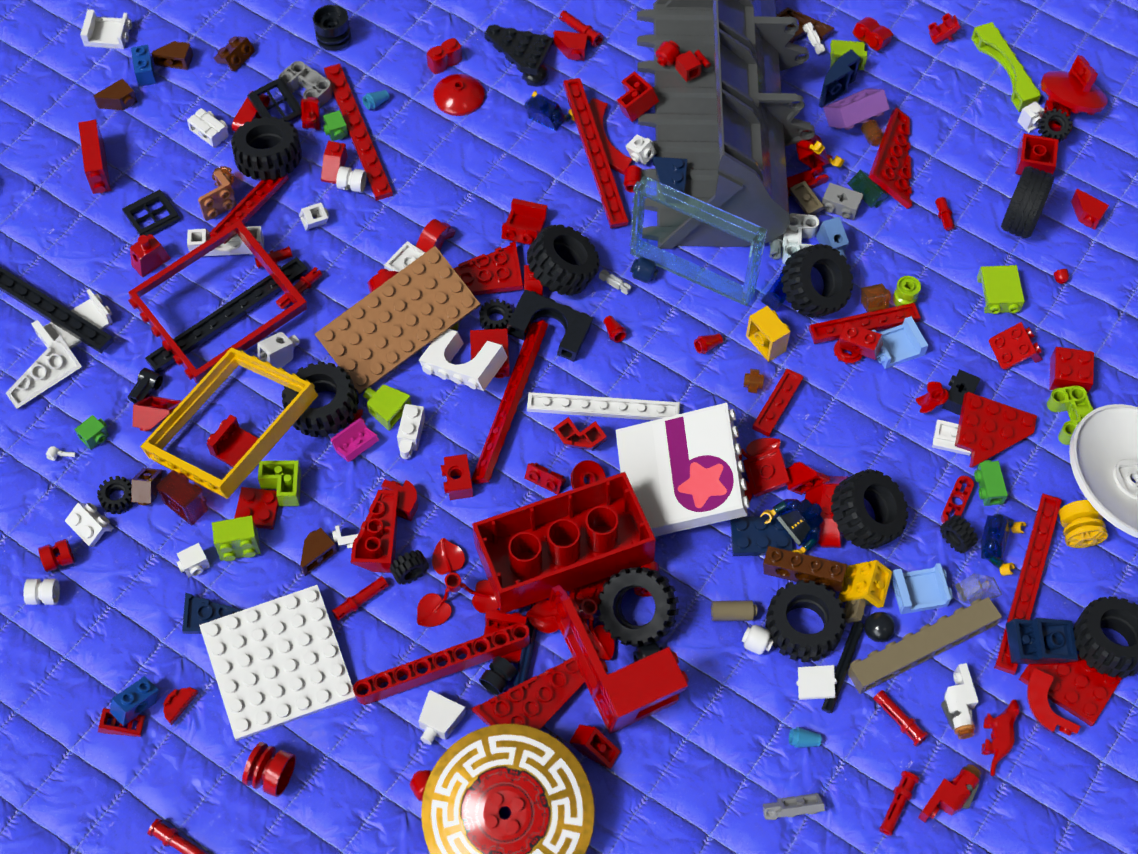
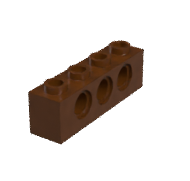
M768 546L763 562L764 574L795 582L797 580H804V583H809V580L815 581L816 585L820 586L821 583L826 585V589L843 592L847 577V564Z

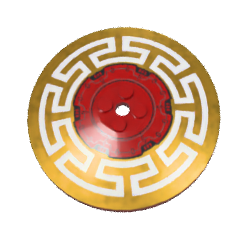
M491 725L462 737L444 752L437 761L427 780L423 793L421 809L422 829L430 854H586L595 824L594 795L582 764L569 748L558 739L544 731L525 725ZM504 806L511 810V816L506 820L501 818L499 813L500 809Z

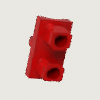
M947 13L942 17L943 23L937 25L936 22L928 25L929 34L934 44L947 38L950 42L954 40L952 35L961 28L955 15L952 16Z
M308 97L307 99H302V127L320 130L318 98Z

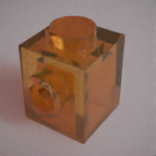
M882 283L861 288V304L867 312L889 308L891 294Z

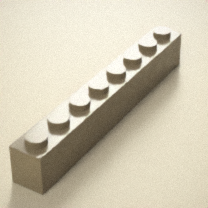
M989 597L983 600L979 598L970 604L971 606L967 608L961 607L949 617L945 615L936 621L937 623L933 625L927 624L915 634L911 632L905 635L901 641L897 643L893 641L887 644L885 649L881 651L875 650L867 658L853 661L847 674L859 694H862L998 625L1002 618L1001 614Z

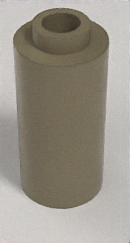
M752 600L711 601L712 621H753L754 616H757V604H753Z

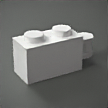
M409 404L404 406L397 434L400 456L403 459H409L412 456L413 450L418 451L425 421L423 406Z

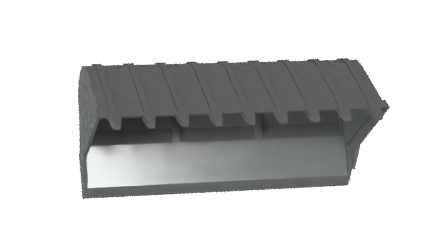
M656 0L653 4V9L637 11V20L652 22L654 27V35L637 37V46L654 48V60L637 63V71L654 74L655 87L653 89L659 102L655 104V113L644 114L638 117V125L655 127L656 141L652 142L657 152L655 154L656 157L687 159L684 205H671L665 203L660 188L661 185L656 175V169L642 170V181L657 183V197L640 199L639 209L656 211L657 226L640 228V238L658 241V249H672L675 246L747 247L771 242L784 234L790 224L785 147L802 140L811 139L815 135L814 126L810 122L794 118L804 108V98L797 95V93H782L780 71L801 65L809 59V50L807 48L789 42L799 29L798 20L795 17H777L776 0ZM787 25H795L794 27H787ZM671 40L680 47V54L688 51L694 54L696 50H700L711 63V66L706 69L702 64L701 75L686 82L675 69V63L673 66H661L657 62L655 52L662 42Z

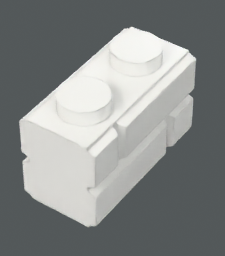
M200 108L195 115L193 114L187 120L189 130L213 148H216L221 141L223 142L228 138L227 124L223 120H217L210 111L206 112Z

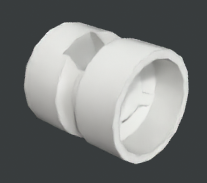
M340 166L336 179L337 189L349 190L351 188L353 192L363 193L367 178L366 170L354 169L352 171L350 167Z
M27 579L25 581L24 601L26 605H39L41 602L45 605H57L60 596L58 579H44L43 582L40 579Z

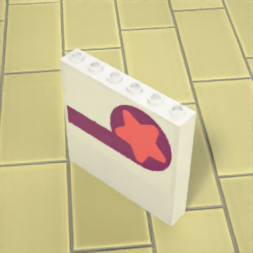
M728 403L616 430L620 473H626L654 537L748 516L747 508H750L748 497L744 493V490H747L746 481L742 478L741 474L744 472V466L742 461L739 460V455L742 453L740 444L736 441V438L739 437L738 429L734 426L736 414L734 409H730Z

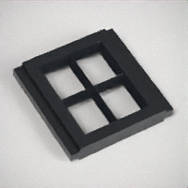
M282 77L247 95L261 118L265 116L271 118L272 116L268 110L275 106L282 119H285L287 122L302 114L300 104ZM275 87L279 89L284 97L277 102L270 93V90ZM264 93H267L273 104L267 107L264 106L259 98ZM284 101L288 103L293 111L286 116L279 107V104Z
M160 189L122 208L125 216L139 236L153 235L181 220ZM160 200L163 206L151 212L148 206ZM145 208L148 214L136 220L133 214ZM165 209L170 214L160 220H157L154 216ZM150 217L155 222L145 228H142L139 224Z

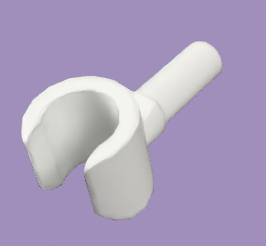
M51 446L46 452V458L55 461L57 456L75 457V452L60 451L58 448Z

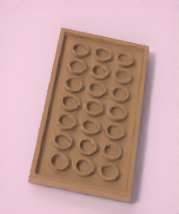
M434 246L316 332L315 336L336 364L342 367L345 372H348L353 380L355 389L359 394H362L367 388L373 386L481 306V304L438 248Z

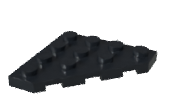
M489 25L485 31V39L491 41L497 51L503 52L505 58L511 64L515 63L520 72L538 75L554 41L553 37L545 34L538 35L530 31L523 32L514 28L500 27L499 25Z

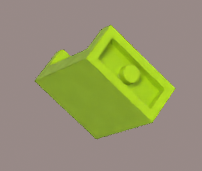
M1017 265L980 267L977 281L982 283L986 303L984 313L1020 312L1025 301Z

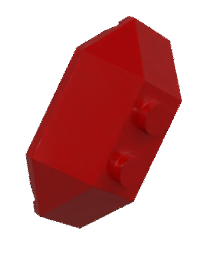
M830 476V481L805 494L803 519L811 528L808 533L821 547L841 548L843 533L839 532L837 529L838 525L833 520L834 513L831 512L833 502H831L836 486L848 478V476Z

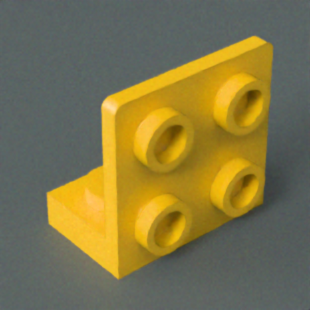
M877 560L847 566V577L843 592H840L839 598L842 602L864 598L877 608L884 607L892 571Z

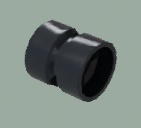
M496 656L489 665L490 670H485L479 678L481 685L497 696L506 689V682L511 681L517 674L516 668L500 656Z

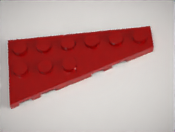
M572 657L564 661V663L554 668L552 667L544 673L534 676L508 689V691L473 707L471 710L488 726L518 724L540 730L585 681Z

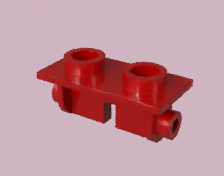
M528 463L525 479L558 495L561 486H564L566 483L564 476L553 471L548 473V469L538 463Z

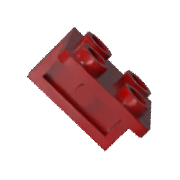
M1022 322L989 339L991 348L1003 370H1007L1030 357L1035 363L1043 360L1040 355L1042 349L1032 339L1035 337L1030 327L1026 328Z
M230 414L227 419L221 422L218 430L209 436L207 446L211 455L234 467L259 438L240 428L237 418Z
M486 610L484 635L517 623L527 625V617L519 613L502 614L500 610ZM519 633L516 637L522 638L525 634ZM500 640L497 642L498 645H503L506 643L505 640ZM481 647L480 652H484L487 648ZM522 649L500 657L510 663H519Z

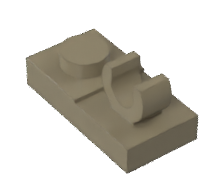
M805 181L789 189V193L805 214L816 216L818 212L823 210V204Z
M864 598L847 601L845 606L846 623L861 621L865 606L870 605V602Z

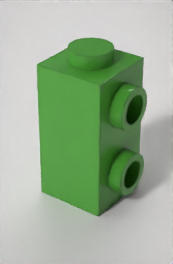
M986 460L979 463L977 470L974 472V478L979 483V497L983 499L984 506L1004 504L1008 494L999 461L992 462L991 460Z

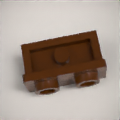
M232 37L225 47L218 50V54L214 57L216 63L227 64L231 71H236L255 52L247 37Z

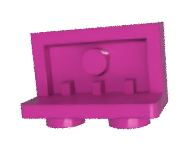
M361 418L330 439L337 454L347 462L355 459L359 454L379 441L377 435L366 427L364 420Z

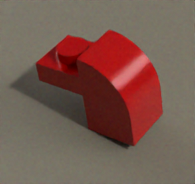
M433 219L423 229L416 247L427 252L436 246L440 251L444 240L454 237L456 230L452 229L448 223Z
M385 479L381 485L382 490L399 491L398 516L412 521L418 509L417 491L414 485L406 480L403 486H401L396 481Z

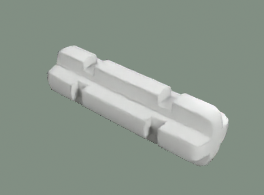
M809 22L803 26L805 33H808L807 37L812 46L815 47L816 53L818 55L822 54L826 49L821 44L822 41L816 30H813L814 26Z

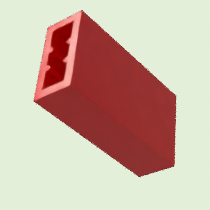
M96 119L78 122L84 171L92 193L111 191L105 145Z

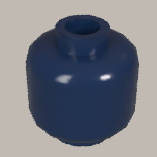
M640 257L634 260L630 272H632L634 279L648 283L651 279L655 280L658 270L654 261Z

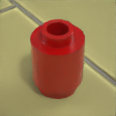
M631 165L625 169L624 187L628 192H638L642 182V169L636 165Z

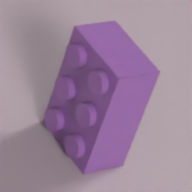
M870 88L823 107L829 127H836V129L844 128L845 130L854 128L856 123L869 121L870 117L881 116L884 114V111L890 109L884 89Z

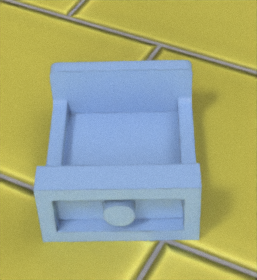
M912 316L905 318L902 325L879 332V334H882L883 345L877 360L879 363H882L885 369L926 354L928 344Z
M936 563L934 568L906 573H902V569H896L892 572L890 580L900 614L947 607L953 597L952 590L946 583V571L942 569L940 563Z

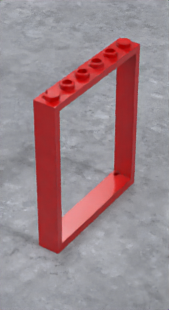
M238 220L128 292L130 297L129 303L134 309L137 308L141 312L139 314L141 319L145 323L149 322L152 326L150 328L152 333L156 337L160 336L163 340L161 343L167 351L171 350L174 354L173 359L179 366L182 364L186 369L184 370L186 376L190 380L193 379L196 383L203 379L231 347L196 369L140 299L141 296L237 234L292 301L293 305L231 347L238 351H246L307 309L306 300L241 220Z

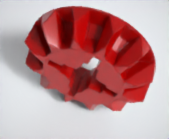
M840 341L836 342L834 356L838 358V361L854 365L855 362L861 360L862 355L852 352L850 356L848 352L844 353L845 349L840 347Z

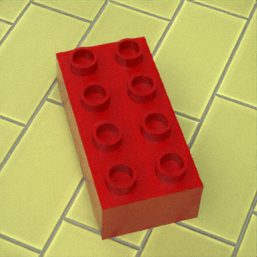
M625 472L472 523L475 547L502 614L549 598L551 589L557 585H560L567 592L610 577L614 573H619L620 570L639 567L654 561L656 539Z

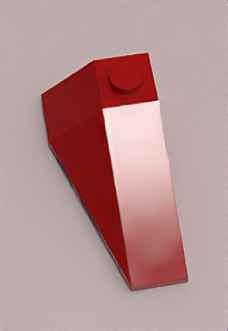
M378 490L365 522L363 521L361 530L353 542L351 564L372 572L391 573L390 565L394 563L396 552L398 490Z

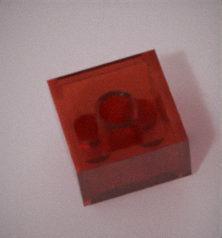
M172 470L156 485L163 503L191 526L208 511L207 500L202 494L203 490L197 484L192 485L183 473L178 474Z

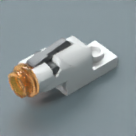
M967 663L957 666L953 673L956 685L947 688L944 694V701L941 703L951 729L954 730L955 735L958 736V739H967L975 735L972 709L978 704Z

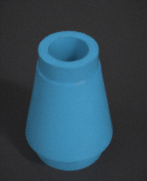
M386 90L366 93L363 97V104L368 110H373L386 100H389V94Z
M796 727V729L791 728L789 744L793 745L794 748L819 747L821 745V734L800 727Z

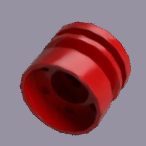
M259 742L252 750L245 765L242 776L243 784L247 786L252 785L254 789H259L263 785L264 793L279 797L291 779L296 764V756L284 750H279L276 753L274 746L268 747L267 743Z

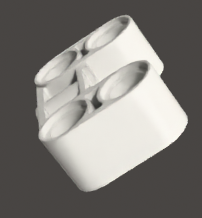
M790 214V224L782 235V262L784 264L791 257L790 254L812 246L811 244H801L802 238H813L816 236L819 226V219L816 216Z

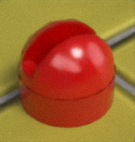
M1060 269L1053 273L1056 282L1059 284H1064L1069 279L1068 269Z

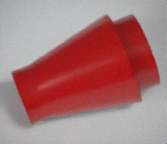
M607 316L603 322L610 340L616 343L623 341L627 335L626 329L613 316Z
M719 333L698 336L694 340V347L698 353L705 354L722 344L723 339Z

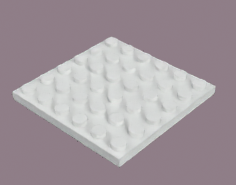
M318 584L199 625L236 741L356 699Z

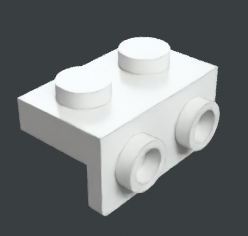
M77 503L65 520L88 546L92 547L95 546L105 531L111 532L114 529L109 524L110 521L105 516H102L97 511V507L91 503Z

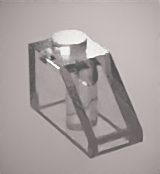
M974 573L955 585L958 598L967 604H971L979 598L981 600L987 597L993 599L1002 595L994 577Z

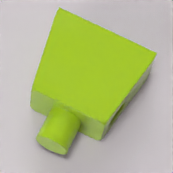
M382 385L377 391L369 387L363 394V397L369 400L367 402L368 412L389 431L402 417L405 404L411 405L410 395L387 385Z

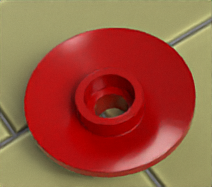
M591 460L581 461L572 470L571 485L575 489L605 479L606 475L598 463Z

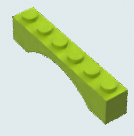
M993 22L975 27L971 40L979 51L994 58L1007 71L1012 84L1011 101L1018 112H1021L1024 107L1035 101L1038 103L1041 97L1040 91L1033 84L1031 77L1025 72L1023 65L1017 60L1015 53L1009 48L1007 41L1001 36L999 29L995 27Z

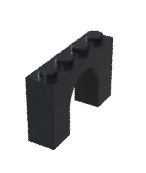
M525 289L507 324L508 334L523 340L534 320L540 317H552L558 320L565 329V335L559 345L557 355L574 362L590 330L593 318L586 313L572 309L570 306L559 304L551 298H545L534 291Z

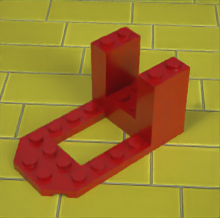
M560 585L551 589L549 601L552 608L556 607L558 613L554 615L556 623L584 678L585 684L609 734L678 702V696H680V692L686 690L689 680L686 673L680 670L678 666L679 659L674 651L671 652L670 648L667 647L607 675V665L604 660L600 661L597 655L599 652L595 641H591L588 636L590 633L586 622H582L579 617L580 610L578 605L572 603L566 590H563Z

